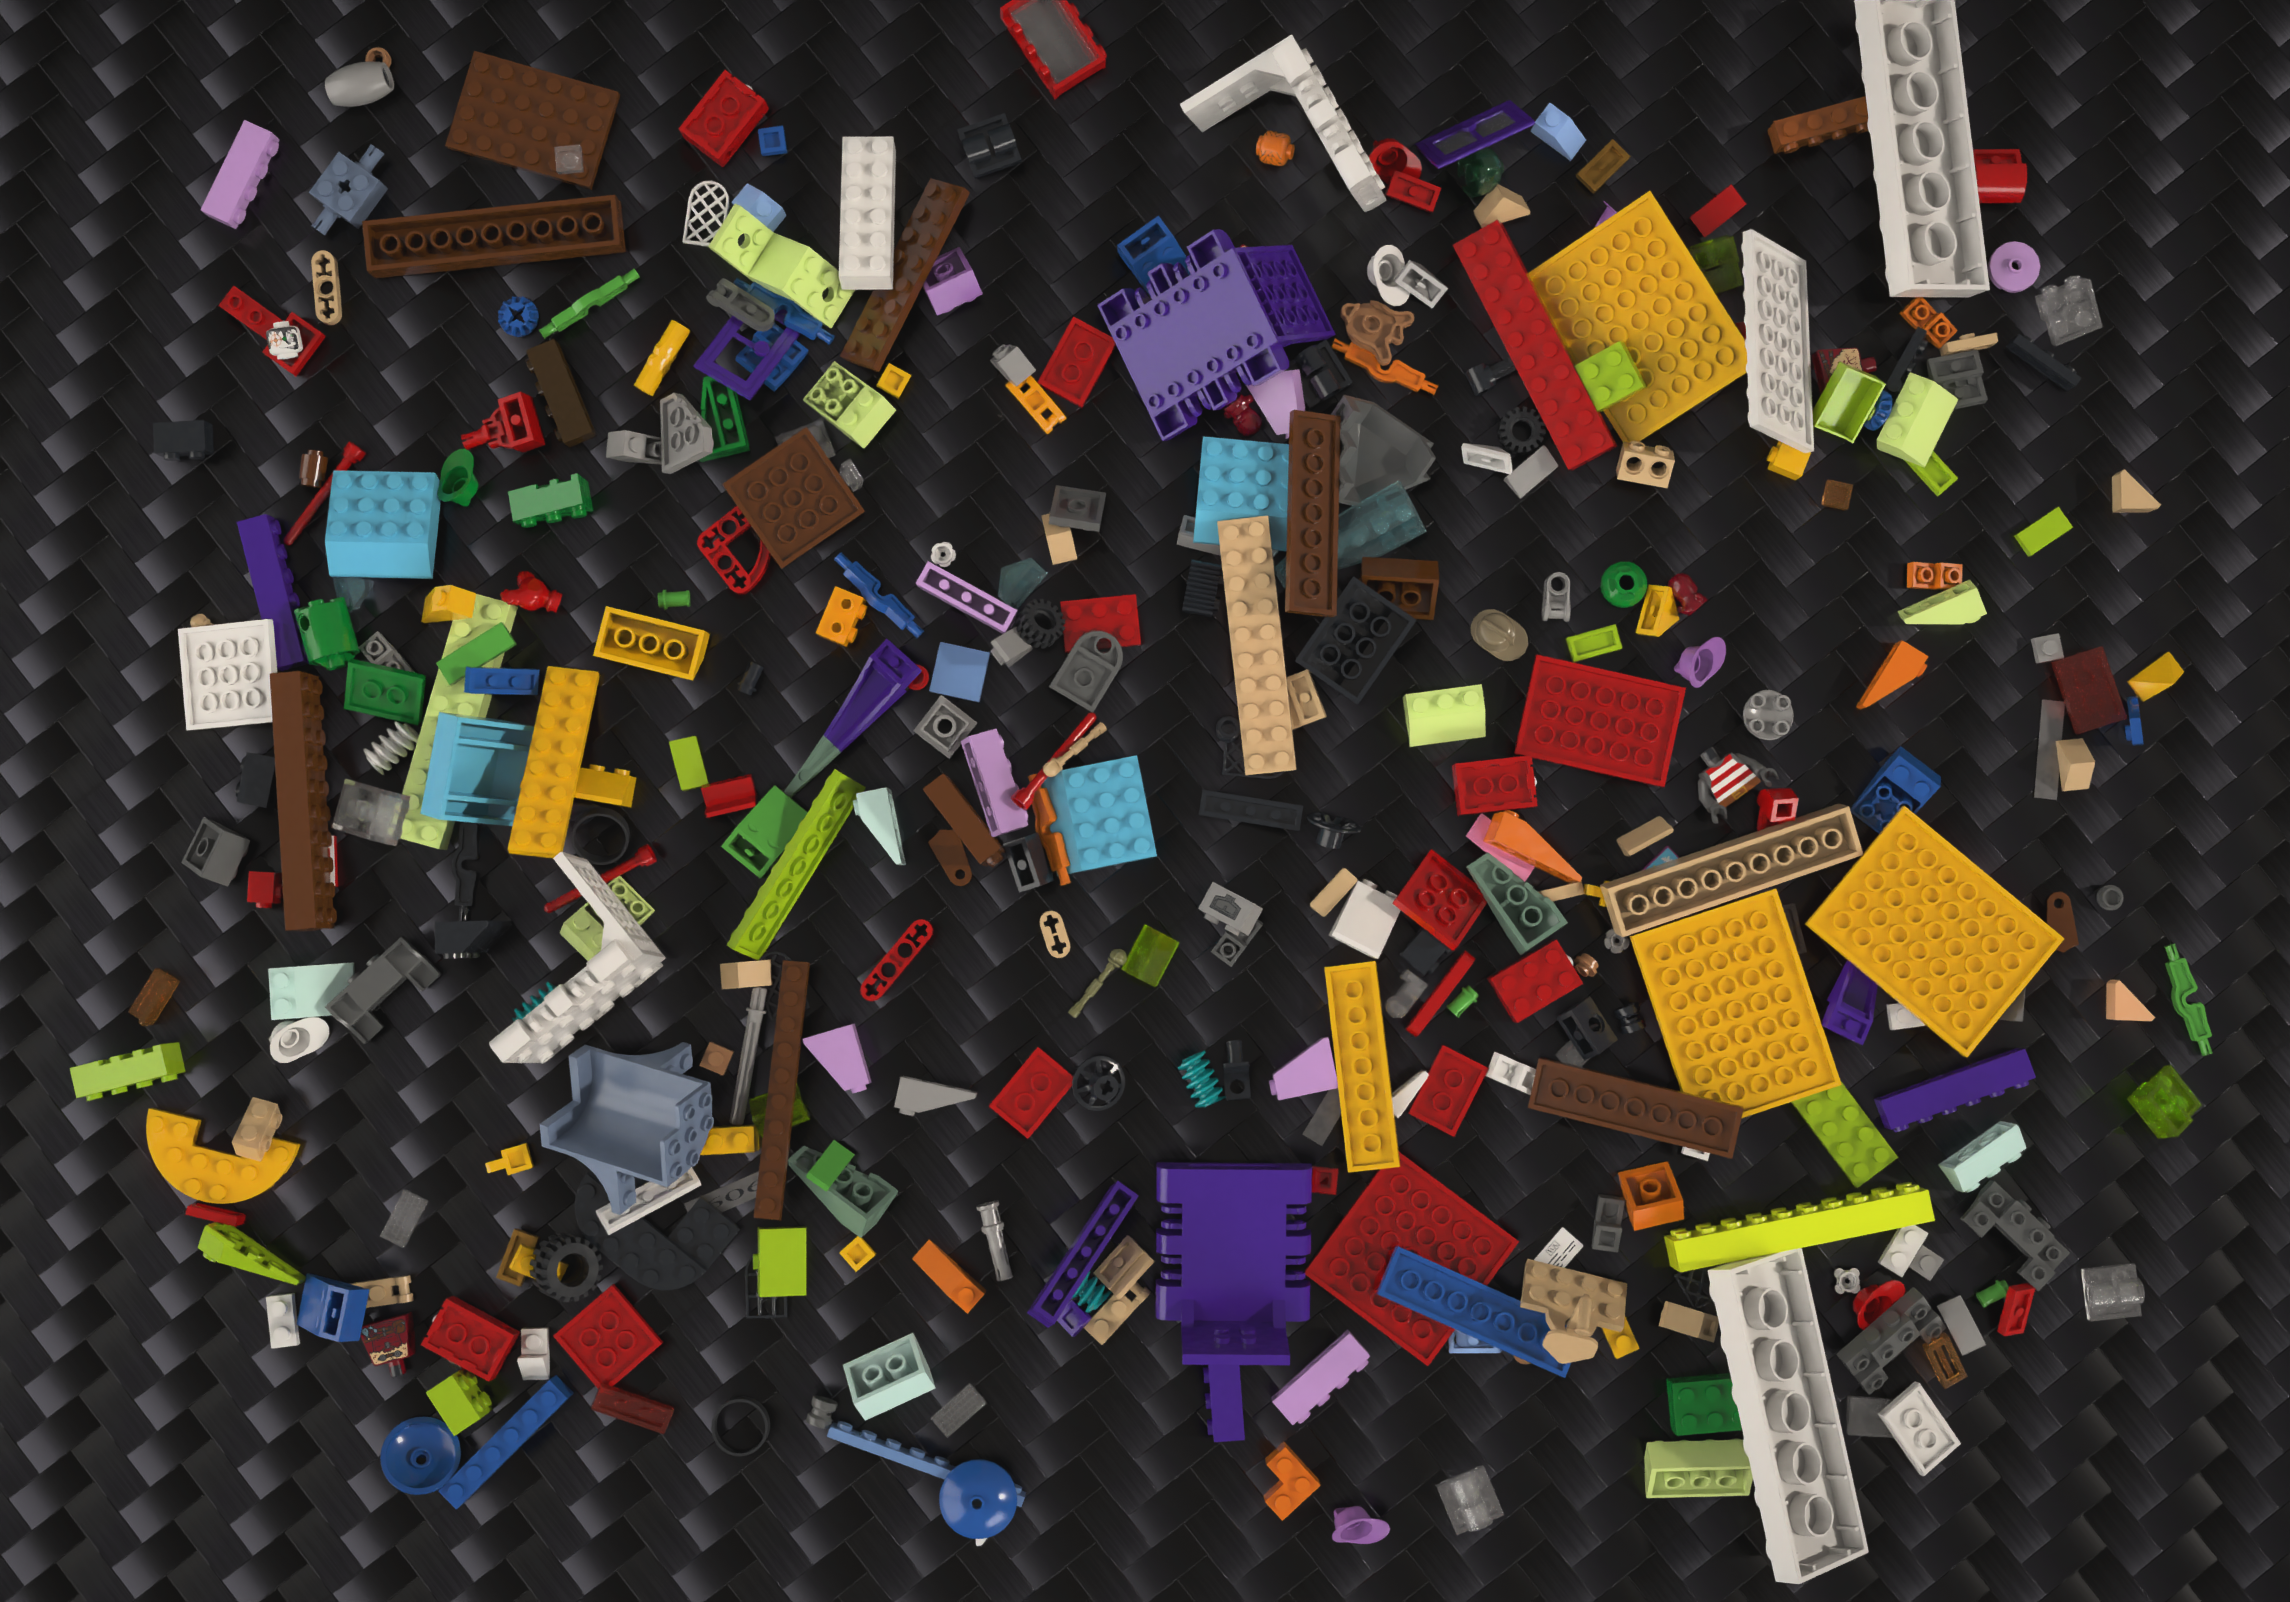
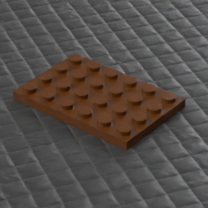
M474 51L445 146L454 151L592 190L620 94L614 90Z

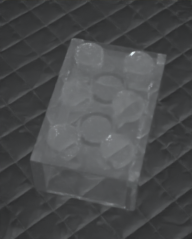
M345 779L332 828L368 840L397 846L398 840L402 835L405 815L409 811L411 796Z

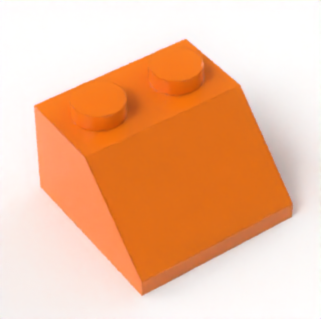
M1668 1161L1618 1172L1626 1211L1634 1231L1684 1220L1683 1198Z

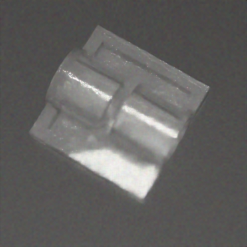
M2129 1263L2081 1269L2088 1321L2142 1316L2140 1304L2144 1302L2145 1295L2142 1282L2137 1278L2135 1264Z
M1483 1465L1436 1485L1456 1535L1468 1530L1472 1532L1489 1526L1494 1519L1504 1516Z

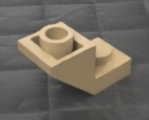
M1665 1301L1658 1326L1714 1343L1719 1321L1717 1316Z

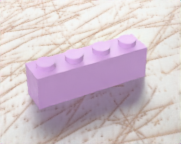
M244 120L204 201L201 211L208 217L237 229L238 224H241L245 219V210L249 202L256 196V187L260 179H263L268 171L267 165L271 157L278 151L280 139L272 132Z
M929 561L916 582L920 589L1002 634L1011 629L1019 614L1018 610Z
M997 728L963 739L961 744L991 836H1000L1028 826L1027 811L1018 807L1011 799L1019 787L1014 783L1011 774L1012 766L1005 756L1003 750L1004 741L1001 735L998 734Z
M1347 1329L1271 1397L1272 1402L1292 1425L1297 1421L1301 1424L1310 1416L1311 1413L1309 1411L1316 1404L1318 1406L1323 1405L1330 1398L1329 1393L1335 1387L1340 1389L1349 1381L1348 1376L1354 1370L1357 1372L1361 1371L1369 1363L1367 1359L1370 1355Z

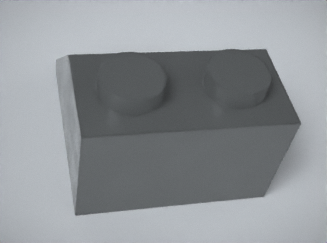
M203 817L181 863L200 877L228 887L231 880L237 875V867L242 857L248 852L250 840L228 827Z

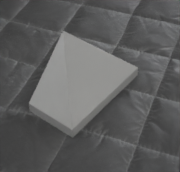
M1411 260L1407 262L1394 279L1397 284L1431 308L1435 306L1448 289L1423 265Z

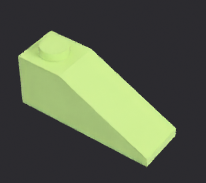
M1971 580L1898 611L1905 624H1965L1976 622L1981 616L1987 614L1978 589Z

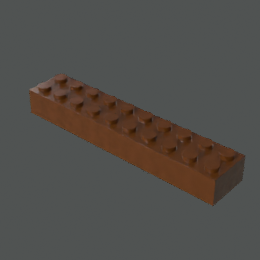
M616 195L362 221L367 272L374 278L626 252L621 202Z
M302 671L270 673L285 931L334 929L337 913L335 908H333L335 886L333 882H330V872L333 871L334 863L333 859L329 857L328 847L332 845V836L328 831L330 809L326 802L329 786L327 781H325L327 759L323 755V745H325L326 737L321 720L324 718V709L320 705L322 683L319 680V676Z

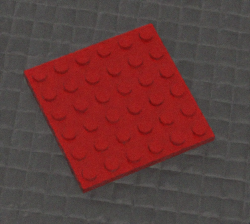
M1399 1152L1400 1167L1379 1169L1304 1272L1305 1275L1425 1365L1429 1366L1455 1329L1376 1294L1395 1246L1406 1249L1487 1286L1519 1241Z

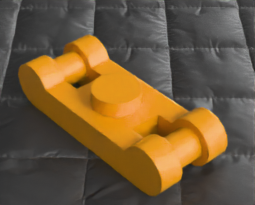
M1031 375L1017 387L1013 386L1010 382L1005 385L1046 434H1049L1053 430L1052 427L1058 422L1062 423L1067 419ZM1027 384L1030 389L1023 394L1020 388ZM1049 409L1052 415L1045 420L1041 414Z

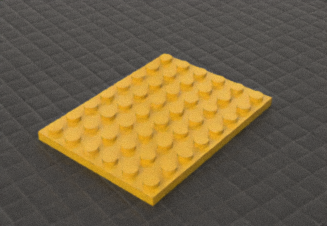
M1651 191L1528 273L1575 365L1619 341L1625 343L1647 387L1603 410L1623 442L1642 441L1747 373V350L1744 337Z
M1902 806L1863 853L1864 855L1856 861L1805 925L1963 1057H1968L2062 943L2064 938L1906 806Z
M1771 889L1630 936L1681 1092L1743 1106L1742 1118L1842 1085L1777 889Z

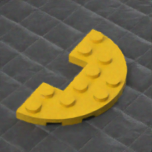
M155 1108L148 1109L146 1122L147 1142L156 1167L164 1178L177 1190L203 1202L227 1204L244 1201L260 1195L274 1186L283 1174L289 1170L300 1147L298 1143L272 1137L271 1146L265 1152L260 1162L195 1145L202 1121L200 1119Z

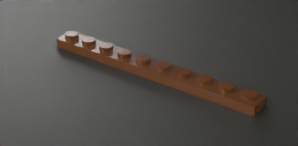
M783 960L754 1218L781 1220L810 968V963Z

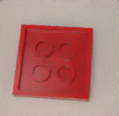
M1431 849L1392 904L1454 951L1487 904V901L1476 883Z
M615 1284L611 1285L553 1335L602 1394H605L663 1343Z

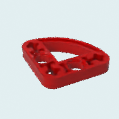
M736 506L702 532L698 537L697 545L729 588L736 594L742 595L752 590L761 580L769 565L771 554L760 540L758 559L752 571L748 574L728 549L727 545L751 527L745 517L742 519L745 523L743 526L734 517L735 514H738L739 517L743 516ZM727 521H734L736 524V530L732 534H725L723 532V524ZM716 529L725 538L724 541H721L718 537L713 542L714 548L712 549L703 547L706 544L705 538L713 539L717 536L714 533ZM723 556H728L732 560L730 568L722 570L718 566V561ZM735 571L741 579L746 577L744 581L746 586L743 589L739 586L735 588L736 580L732 575L727 579L726 575Z

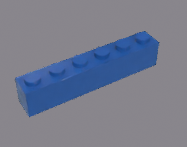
M557 1375L552 1377L439 1490L440 1494L457 1510L574 1392Z

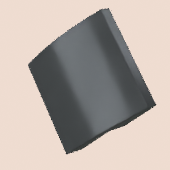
M1977 349L1927 360L1929 380L1936 382L1958 399L1954 409L1986 403L1988 399L1981 377L1984 371Z

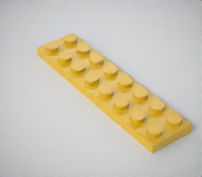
M553 666L547 667L508 844L509 854L554 858L558 853L563 852L599 682V672Z
M1376 961L1324 967L1348 1172L1400 1167Z

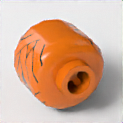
M1267 131L1264 135L1259 136L1256 155L1260 157L1261 162L1282 167L1288 159L1292 160L1295 145L1291 144L1288 134Z

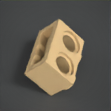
M1639 441L1623 442L1616 467L1617 479L1668 488L1675 462L1674 453L1665 446L1649 447ZM1631 457H1637L1640 459L1637 463L1634 464L1627 462V460ZM1656 462L1665 463L1661 468L1652 467Z

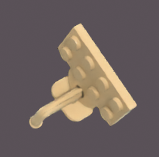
M1527 1259L1524 1268L1520 1307L1545 1313L1546 1323L1551 1331L1547 1332L1543 1340V1347L1559 1363L1566 1364L1594 1357L1598 1349V1342L1590 1337L1597 1326L1621 1332L1624 1328L1627 1283Z

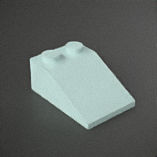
M885 787L856 793L857 799L853 800L855 814L861 817L862 821L897 865H906L892 791Z
M354 963L268 969L271 1020L330 1016L331 1013L325 1006L349 985L347 981L355 974Z

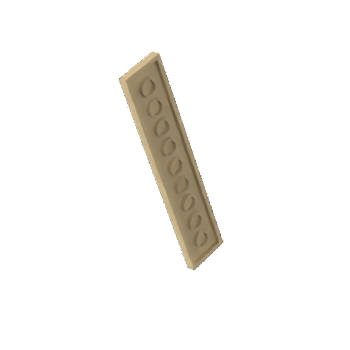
M1269 515L1217 521L1245 775L1296 770Z

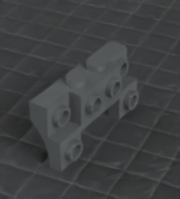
M400 937L381 956L377 954L367 962L368 968L362 973H355L347 981L349 985L325 1006L331 1015L346 1026L363 1044H367L385 1027L373 1014L372 1010L408 978L420 991H424L442 974L406 937Z
M1989 1180L1960 1219L1971 1227L1979 1237H1983L1994 1225L2025 1256H2028L2029 1258L2017 1273L2039 1292L2055 1275L2056 1272L2054 1270L2070 1252L2054 1238V1235L2049 1231L2051 1227L2041 1217L2036 1219L2030 1213L2032 1208L2022 1199L2018 1201L2013 1199L1995 1181Z
M1913 1287L1836 1355L1859 1382L1861 1387L1870 1395L1873 1391L1882 1387L1888 1379V1376L1882 1369L1918 1336L1926 1344H1929L1933 1339L1941 1335L1946 1326L1939 1315L1932 1310L1925 1297Z

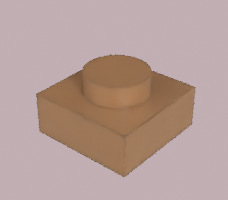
M709 1042L699 1066L720 1075H725L735 1051L714 1042Z

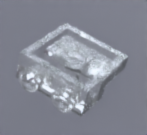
M2079 275L2071 276L2064 280V285L2059 287L2056 285L2046 286L2041 289L2042 294L2035 296L2040 318L2046 321L2052 345L2058 346L2103 327L2091 280L2080 278Z

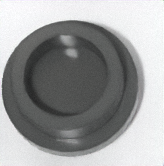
M2103 886L2097 893V902L2105 910H2116L2123 903V893L2117 886Z

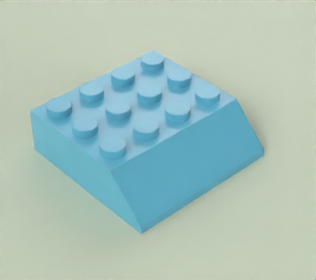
M1203 436L1193 543L1220 545L1217 521L1269 515L1272 550L1287 551L1289 444Z
M333 470L325 535L329 575L331 577L433 579L441 500L437 495L440 480L436 473Z
M439 712L420 814L439 820L513 826L521 790L520 783L525 772L534 726L505 720Z
M1137 755L1062 770L1056 776L1048 777L1041 785L1042 788H1047L1057 815L1056 821L1050 825L1051 833L1059 832L1063 835L1070 866L1066 867L1068 874L1157 857Z

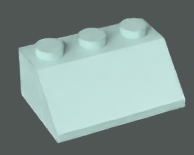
M1999 1121L1938 1165L1957 1191H1966L1968 1193L1975 1190L1980 1185L1979 1181L1986 1176L1990 1178L1996 1175L2001 1170L2000 1166L2006 1162L2012 1163L2020 1158V1152L2026 1149V1145L2017 1124Z
M914 1333L843 1364L853 1403L865 1421L935 1389L930 1368Z

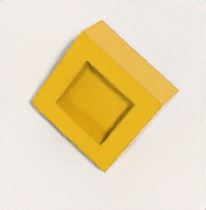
M889 363L876 387L899 399L911 375Z
M859 1236L839 1252L855 1272L876 1255L866 1241Z

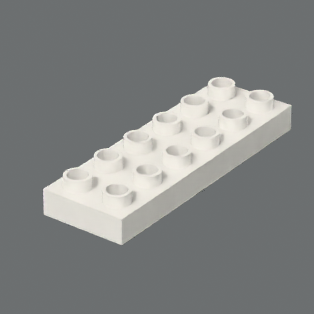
M1854 0L1856 11L1855 26L1859 36L1862 61L1861 76L1865 86L1868 111L1867 126L1871 136L1874 161L1873 176L1877 186L1880 211L1879 226L1883 236L1885 252V276L1889 286L1890 297L1969 298L1988 291L1990 286L1955 0Z
M1802 1248L1734 1261L1708 1270L1710 1296L1715 1302L1721 1330V1346L1727 1357L1733 1385L1732 1397L1738 1407L1744 1435L1743 1447L1749 1458L1755 1485V1502L1760 1508L1766 1535V1552L1772 1563L1775 1581L1801 1584L1869 1552Z

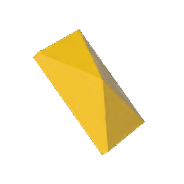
M1649 584L1636 633L1659 637L1679 620L1672 588Z
M2168 651L2128 680L2127 683L2140 700L2144 702L2172 686L2184 671Z

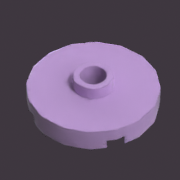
M2013 241L2003 244L1992 253L1987 270L1990 280L1997 288L2009 293H2016L2025 290L2035 282L2039 276L2040 262L2033 248L2025 243ZM2013 262L2018 265V270L2013 269Z

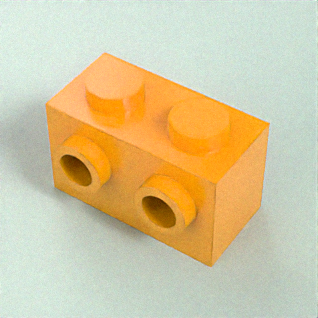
M835 586L816 634L847 647L849 642L853 643L858 629L855 628L858 619L862 620L867 611L866 600L861 596Z

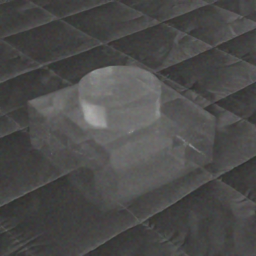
M580 145L554 147L556 172L558 174L584 172L582 147Z
M851 459L842 463L840 476L847 486H850L853 492L861 488L864 479Z
M1571 1040L1555 1054L1562 1063L1582 1067L1589 1060H1583Z

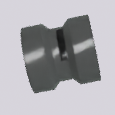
M815 1395L811 1402L812 1411L808 1413L806 1422L818 1428L830 1429L833 1421L831 1413L836 1411L838 1403L830 1398Z

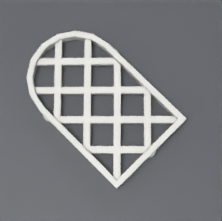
M703 181L692 189L688 200L683 243L709 246L710 243L707 242L714 238L719 229L712 232L708 226L716 220L721 227L722 223L718 218L723 214L724 220L726 219L729 211V196L726 189L719 183ZM705 186L708 191L700 196L697 190ZM717 188H721L725 193L719 198L713 193ZM696 194L698 199L692 203L693 196ZM711 194L715 201L708 206L703 199ZM724 198H726V206H725V207H724L723 204L720 202V201H722ZM701 201L706 208L698 213L693 206ZM719 204L723 210L715 216L711 208ZM691 210H692V211L695 213V215H696V216H694L692 219H690V212H691ZM709 211L713 218L705 223L701 216ZM699 219L703 225L695 230L691 223ZM689 226L693 233L687 237ZM706 228L711 235L703 240L698 233ZM696 235L700 242L691 241L690 239Z

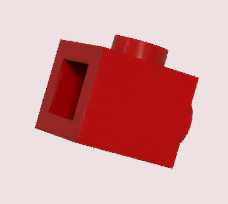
M249 871L247 902H256V908H272V903H281V898H283L282 873Z

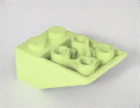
M835 361L803 399L805 403L863 449L896 411L881 394Z
M621 876L613 879L608 884L640 926L655 911ZM587 902L563 923L560 934L589 961L601 951L604 922Z

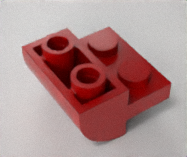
M1973 149L1979 203H2021L2027 184V165L2022 163L2020 149Z

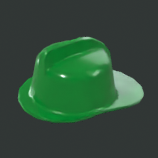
M459 449L454 451L444 462L437 493L438 498L443 502L452 501L467 507L470 504L471 498L476 494L479 484L473 474L474 457L469 450Z

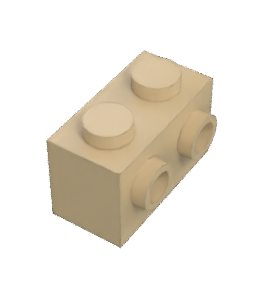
M255 1097L252 1098L232 1140L236 1155L262 1161L265 1152L271 1146L275 1130L279 1128L282 1121V1114L278 1104Z

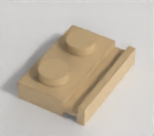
M1304 670L1286 677L1292 730L1327 717L1311 672Z
M1127 1235L1095 1270L1094 1274L1117 1298L1121 1299L1155 1261L1132 1237Z

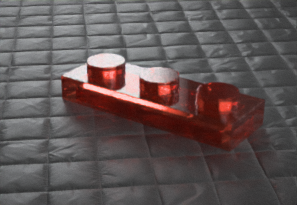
M601 1383L592 1402L591 1410L664 1434L674 1412V1407Z

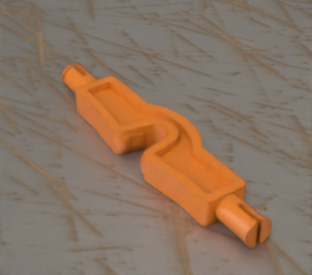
M1335 338L1331 348L1344 353L1345 360L1365 368L1371 377L1380 382L1397 383L1415 392L1422 389L1433 395L1438 388V385L1424 380L1425 374L1409 367L1400 360H1394L1388 370H1382L1372 352L1360 348L1353 342L1348 345Z
M1037 774L1028 776L1029 782H1031ZM1040 786L1033 794L1035 797L1032 799L1036 833H1039L1042 845L1046 850L1051 870L1057 871L1060 885L1062 886L1071 883L1066 868L1070 866L1062 833H1051L1050 825L1056 821L1057 815L1047 788Z

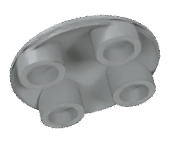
M1773 690L1759 691L1753 694L1744 706V723L1750 733L1759 739H1778L1789 732L1793 723L1794 715L1789 697Z

